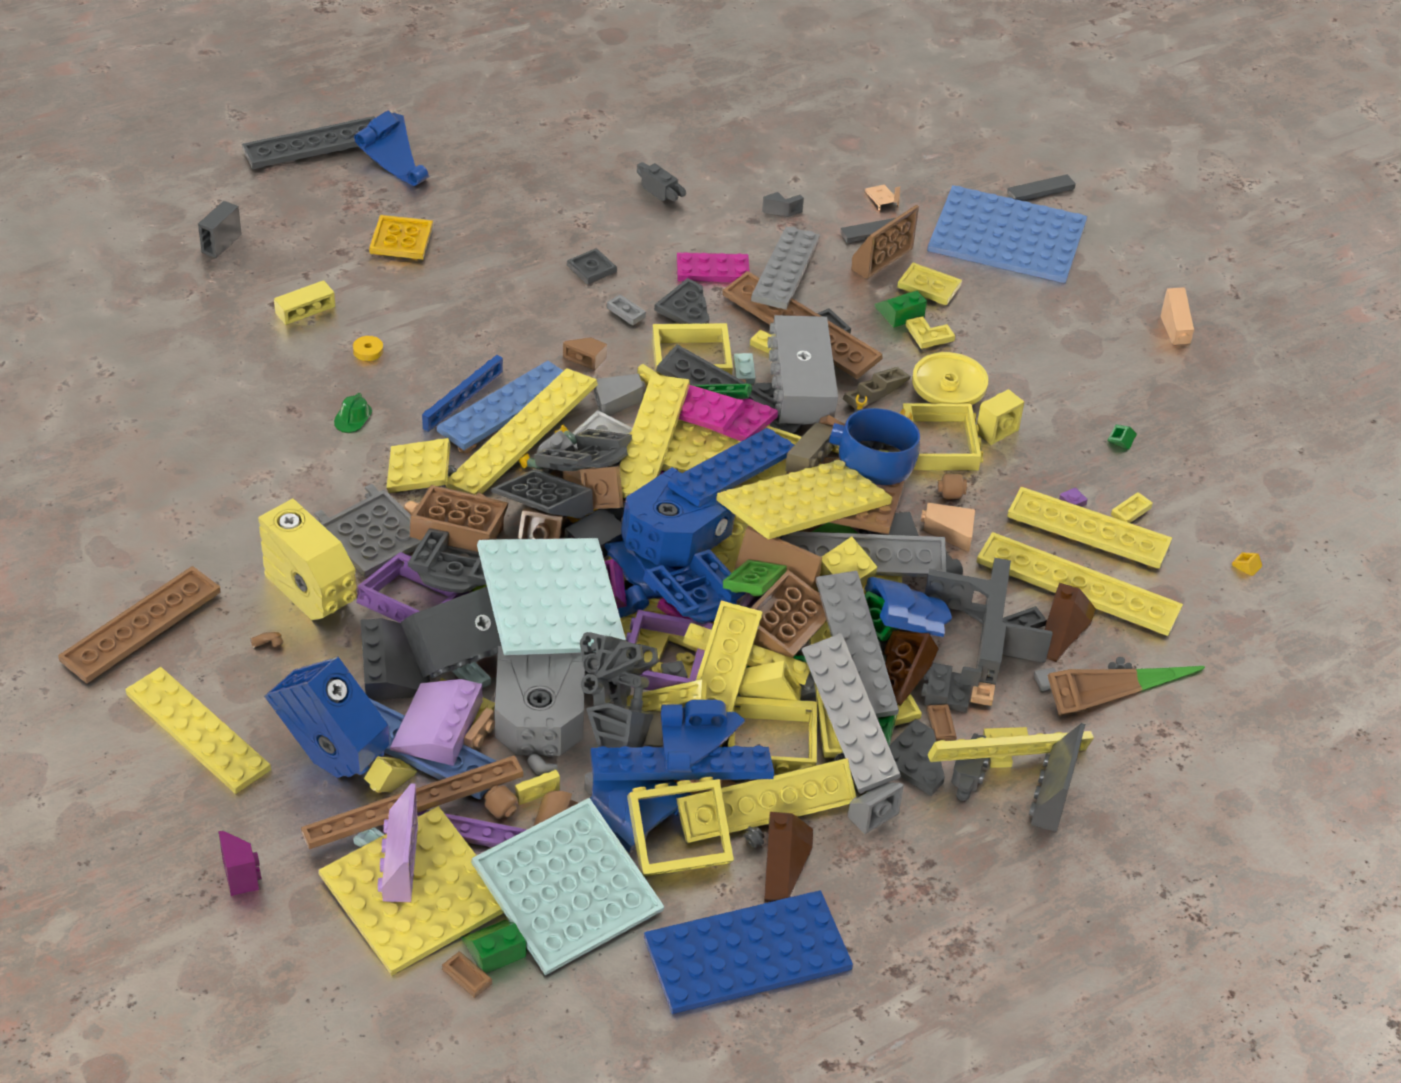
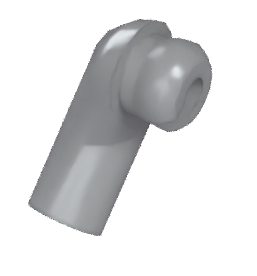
M538 754L530 755L527 760L529 767L537 775L554 770L558 772L557 764H546Z

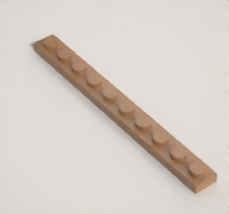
M514 755L416 788L417 813L492 788L495 785L498 786L523 777V770ZM403 793L301 827V833L309 850L383 825L384 819H389V810Z

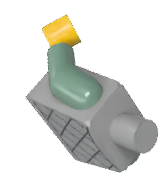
M563 424L559 430L554 431V435L540 444L537 453L547 448L575 452L574 445L577 443V439ZM528 453L518 460L522 468H535L547 474L554 471V469L536 466L535 458H530Z

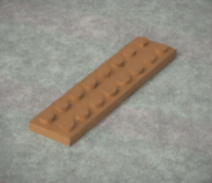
M191 566L59 654V661L87 684L221 593L220 586L194 566Z

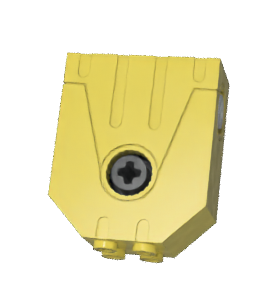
M293 498L258 517L263 566L265 568L264 575L311 620L324 618L357 599L355 567L342 543Z

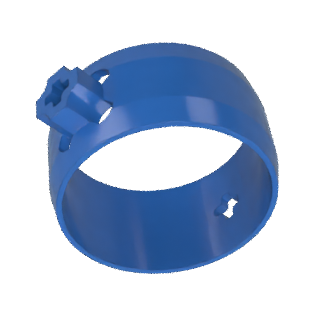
M868 408L853 413L848 417L845 425L834 423L829 439L831 444L839 446V460L845 462L848 468L858 471L860 475L869 479L875 485H893L906 480L911 475L920 452V432L917 426L904 415L887 409ZM859 441L886 443L899 449L900 452L873 450L860 444Z

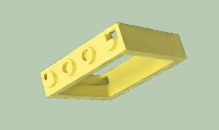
M727 323L653 324L652 343L655 372L665 376L656 371L657 365L662 361L660 343L722 342L725 364L713 365L732 375L733 365Z
M903 403L902 409L906 411L904 416L908 417L911 412L913 423L914 421L964 422L970 454H919L913 470L979 471L980 463H983V451H980L981 438H978L979 427L978 424H975L976 413H973L972 404Z
M737 697L735 705L740 707H734L733 712H736L742 718L809 722L808 758L771 756L774 774L816 766L817 702ZM735 732L728 738V747L735 746Z
M705 777L699 779L700 782L697 783L684 780L677 782V786L670 787L668 783L655 785V789L646 790V787H637L628 794L627 799L639 870L644 877L725 865L734 861L720 779L713 780V777ZM712 789L723 853L649 864L638 800Z

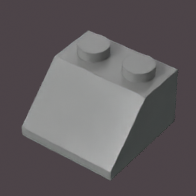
M886 783L870 789L860 797H855L849 804L848 818L864 834L870 832L899 814L904 785L902 783Z

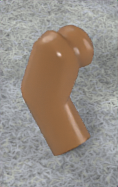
M264 632L250 638L254 648L268 642H272L273 647L283 644L282 635L279 632Z

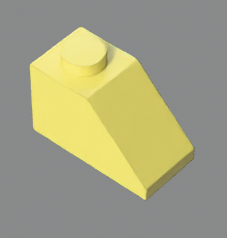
M377 756L364 780L371 784L370 788L377 793L393 792L412 778L417 770L401 759Z

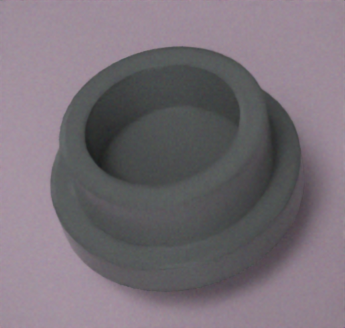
M749 826L746 829L747 832L744 833V837L753 847L762 846L764 844V834L758 827L753 828Z

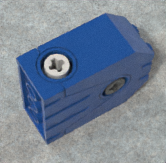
M673 467L626 497L621 527L625 548L636 552L639 556L652 561V563L658 566L690 565L694 554L708 549L711 550L731 536L735 520V514L716 500L717 497L697 507L667 487L668 481L681 474V472Z
M339 656L294 669L264 696L311 761L336 778L342 776L349 778L355 773L358 775L365 773L370 768L369 764L375 761L377 756L382 757L385 754L383 751L389 746L388 724Z

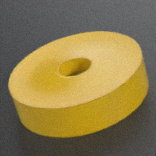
M362 336L354 341L353 354L362 361L376 360L383 354V342L375 336Z

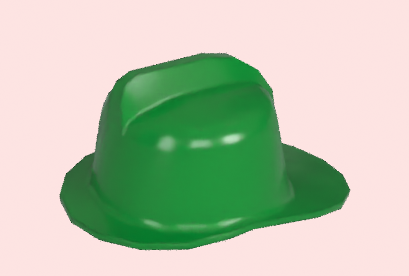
M358 392L356 395L348 396L343 400L341 409L334 419V426L337 430L346 433L355 432L365 424L372 414L371 406L367 404L366 399L362 397L361 393Z

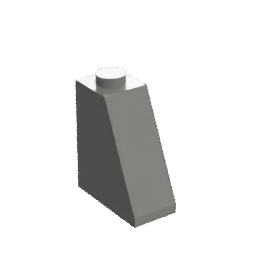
M639 374L597 379L598 385L594 388V396L598 410L611 416L641 402L643 393L646 391L645 382L641 381Z

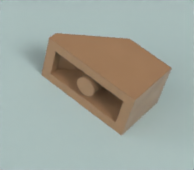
M592 337L568 340L563 343V358L595 371L607 358V344Z

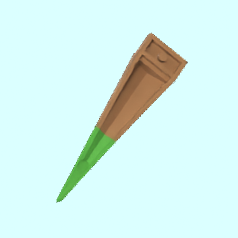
M1205 666L1145 669H1068L1049 673L1047 676L1058 715L1062 716L1079 713L1203 670Z

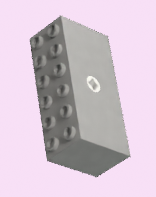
M775 315L774 322L770 323L771 337H768L767 345L768 348H771L769 351V361H772L770 372L771 375H774L772 377V388L776 389L774 390V402H777L775 409L778 410L779 423L815 424L816 422L819 423L820 418L830 415L835 417L838 392L827 317Z

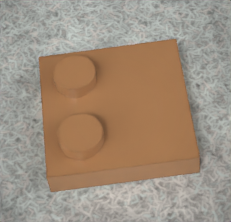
M619 466L580 469L582 486L592 489L593 509L623 507Z

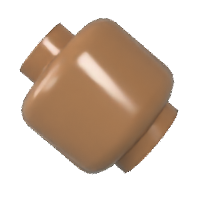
M946 473L943 475L942 480H938V492H942L944 499H961L963 495H966L967 480L963 479L961 474Z
M495 785L484 797L486 799L485 807L497 819H502L505 816L510 818L518 809L516 807L518 802L517 796L504 785L499 787Z

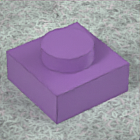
M1076 487L1061 493L1059 500L1080 507L1087 505L1088 501Z

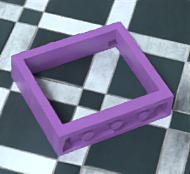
M400 552L358 585L356 603L401 623L407 617L420 611L379 593L383 587L398 575L447 596L448 598L444 602L466 595L469 591L455 593L425 585L419 574L408 567L411 556Z
M638 610L636 618L632 617L630 630L632 632L627 633L626 640L636 644L641 628L685 636L690 623L712 630L713 624H701L691 619ZM697 649L690 678L646 670L641 676L649 679V686L643 690L651 691L696 681L705 650Z

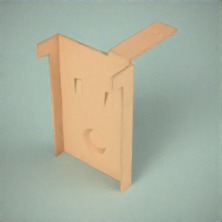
M885 184L865 189L867 195L878 205L879 211L880 205L897 202L899 206L900 186L895 187L894 194Z

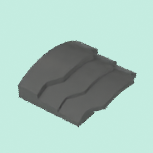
M587 429L575 435L577 451L547 448L534 454L536 466L561 471L608 467L628 455L627 446L632 440V435Z
M429 528L408 562V567L419 574L422 582L435 589L465 593L477 586L486 584L479 552L449 546V532Z

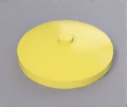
M940 352L922 358L915 365L912 383L916 392L932 404L974 405L987 392L988 375L977 361L968 356L952 352Z

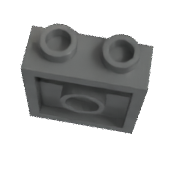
M933 663L924 680H928V684H923L922 696H926L924 705L948 704L950 710L967 712L971 686L960 684L961 673L952 672L953 666Z

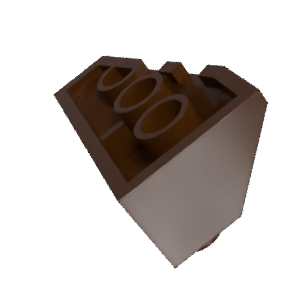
M1063 583L1058 585L1044 629L1053 632L1047 660L1057 662L1070 648L1075 639H1078L1081 633L1092 623L1096 608L1080 588Z
M892 631L885 647V665L897 705L899 706L903 704L930 669L939 650L929 633Z
M770 812L764 902H773L791 897L799 875L803 871L806 860L812 852L813 829L793 813Z

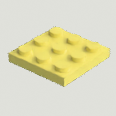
M449 438L391 446L386 487L388 493L429 488L431 485H447L450 454Z

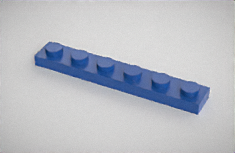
M499 355L494 356L471 376L463 380L456 388L452 389L446 396L438 400L431 408L425 410L422 414L423 429L428 432L499 376L503 372V358Z

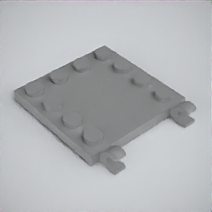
M373 484L365 487V490L368 492L365 494L367 499L330 518L323 510L314 513L318 518L317 521L342 543L353 566L364 577L376 572L398 553L402 552L406 555L412 553L421 542L417 538L410 537L411 515L385 489L379 492Z

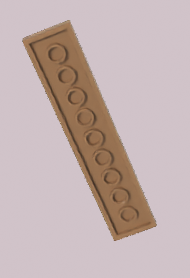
M749 271L722 290L723 296L769 325L774 322L775 315L822 317L793 298L787 310L751 301L752 293L760 278ZM828 321L833 363L836 367L855 379H859L883 359L882 353Z

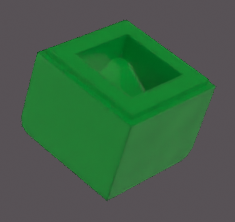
M1115 424L1107 441L1122 448L1130 449L1137 433L1130 426Z

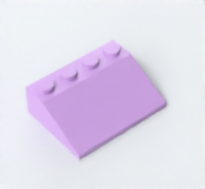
M463 679L421 683L390 746V750L454 766L464 744V736L470 730L483 702L482 684Z
M415 784L408 786L389 810V819H384V833H387V839H382V853H385V858H380V872H383V878H378V892H382V898L385 902H411L418 831Z

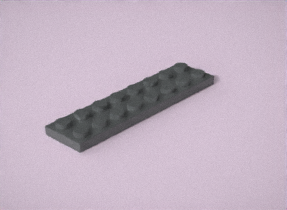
M375 116L243 143L242 150L252 169L359 147L355 142L354 135L366 128Z
M678 344L657 365L656 371L668 377L689 379L690 385L747 384ZM752 387V392L748 399L775 409L777 402H774V398ZM779 415L770 423L771 427L792 434H796L804 425L779 423Z

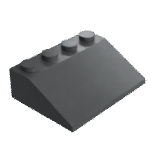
M536 469L491 489L492 493L551 514L579 519L593 512L592 489Z
M383 618L361 620L365 694L372 700L414 697L421 683L430 682V675L422 677L401 623Z
M1079 724L1052 746L1050 754L1046 753L1043 763L1046 770L1041 769L1038 780L1042 785L1036 786L1034 799H1037V802H1032L1029 815L1033 816L1031 825L1057 832L1086 724Z

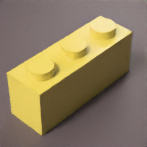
M323 280L274 298L275 313L287 325L335 307V293Z

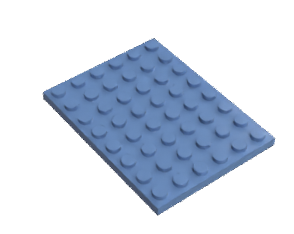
M952 185L928 244L927 251L1066 284L1087 216Z

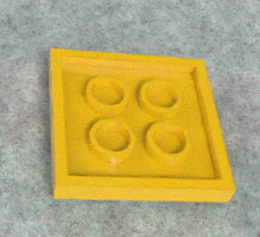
M380 215L369 247L370 254L423 259L432 232L433 220Z

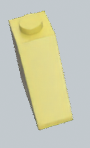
M783 660L746 668L739 694L741 697L800 701L802 687Z

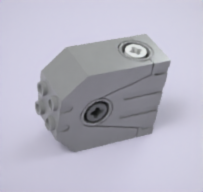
M498 646L495 738L516 755L561 756L583 740L584 691L581 688V681L585 676V669L581 653L504 655L502 646Z

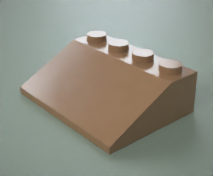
M913 206L871 234L853 255L851 270L869 279L912 250L919 206Z
M431 485L411 515L410 537L422 540L429 528L449 532V546L478 552L477 543L479 540L497 539L508 508V502Z
M751 526L747 527L734 571L748 559L785 565L787 570L818 592L816 577L820 576L822 557L778 538L768 540Z
M787 570L751 607V609L762 611V618L753 645L793 658L827 621L820 594Z

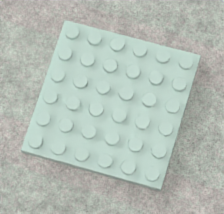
M598 538L478 541V552L504 655L581 653L580 640L586 632L626 640ZM591 639V641L588 642L589 646H591V644L594 643V639Z
M590 798L473 857L471 860L472 865L508 920L517 925L526 940L527 949L544 975L553 972L664 910V905Z

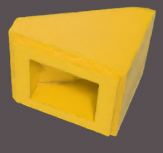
M1242 552L1232 562V566L1250 576H1254L1262 567V562L1259 554Z

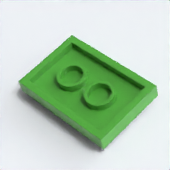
M748 559L723 580V588L729 589L734 593L747 592L752 596H761L787 571V566Z

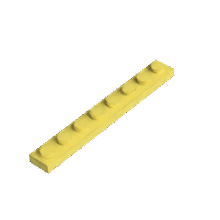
M1084 731L1079 751H1086L1094 739L1091 731ZM1038 733L1026 736H998L996 738L980 737L970 740L958 739L956 741L940 740L933 744L927 755L930 762L1045 754L1051 753L1052 746L1068 733Z

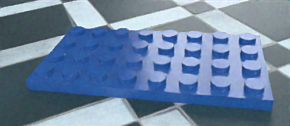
M821 890L644 932L645 943L672 1014L853 969L852 960Z

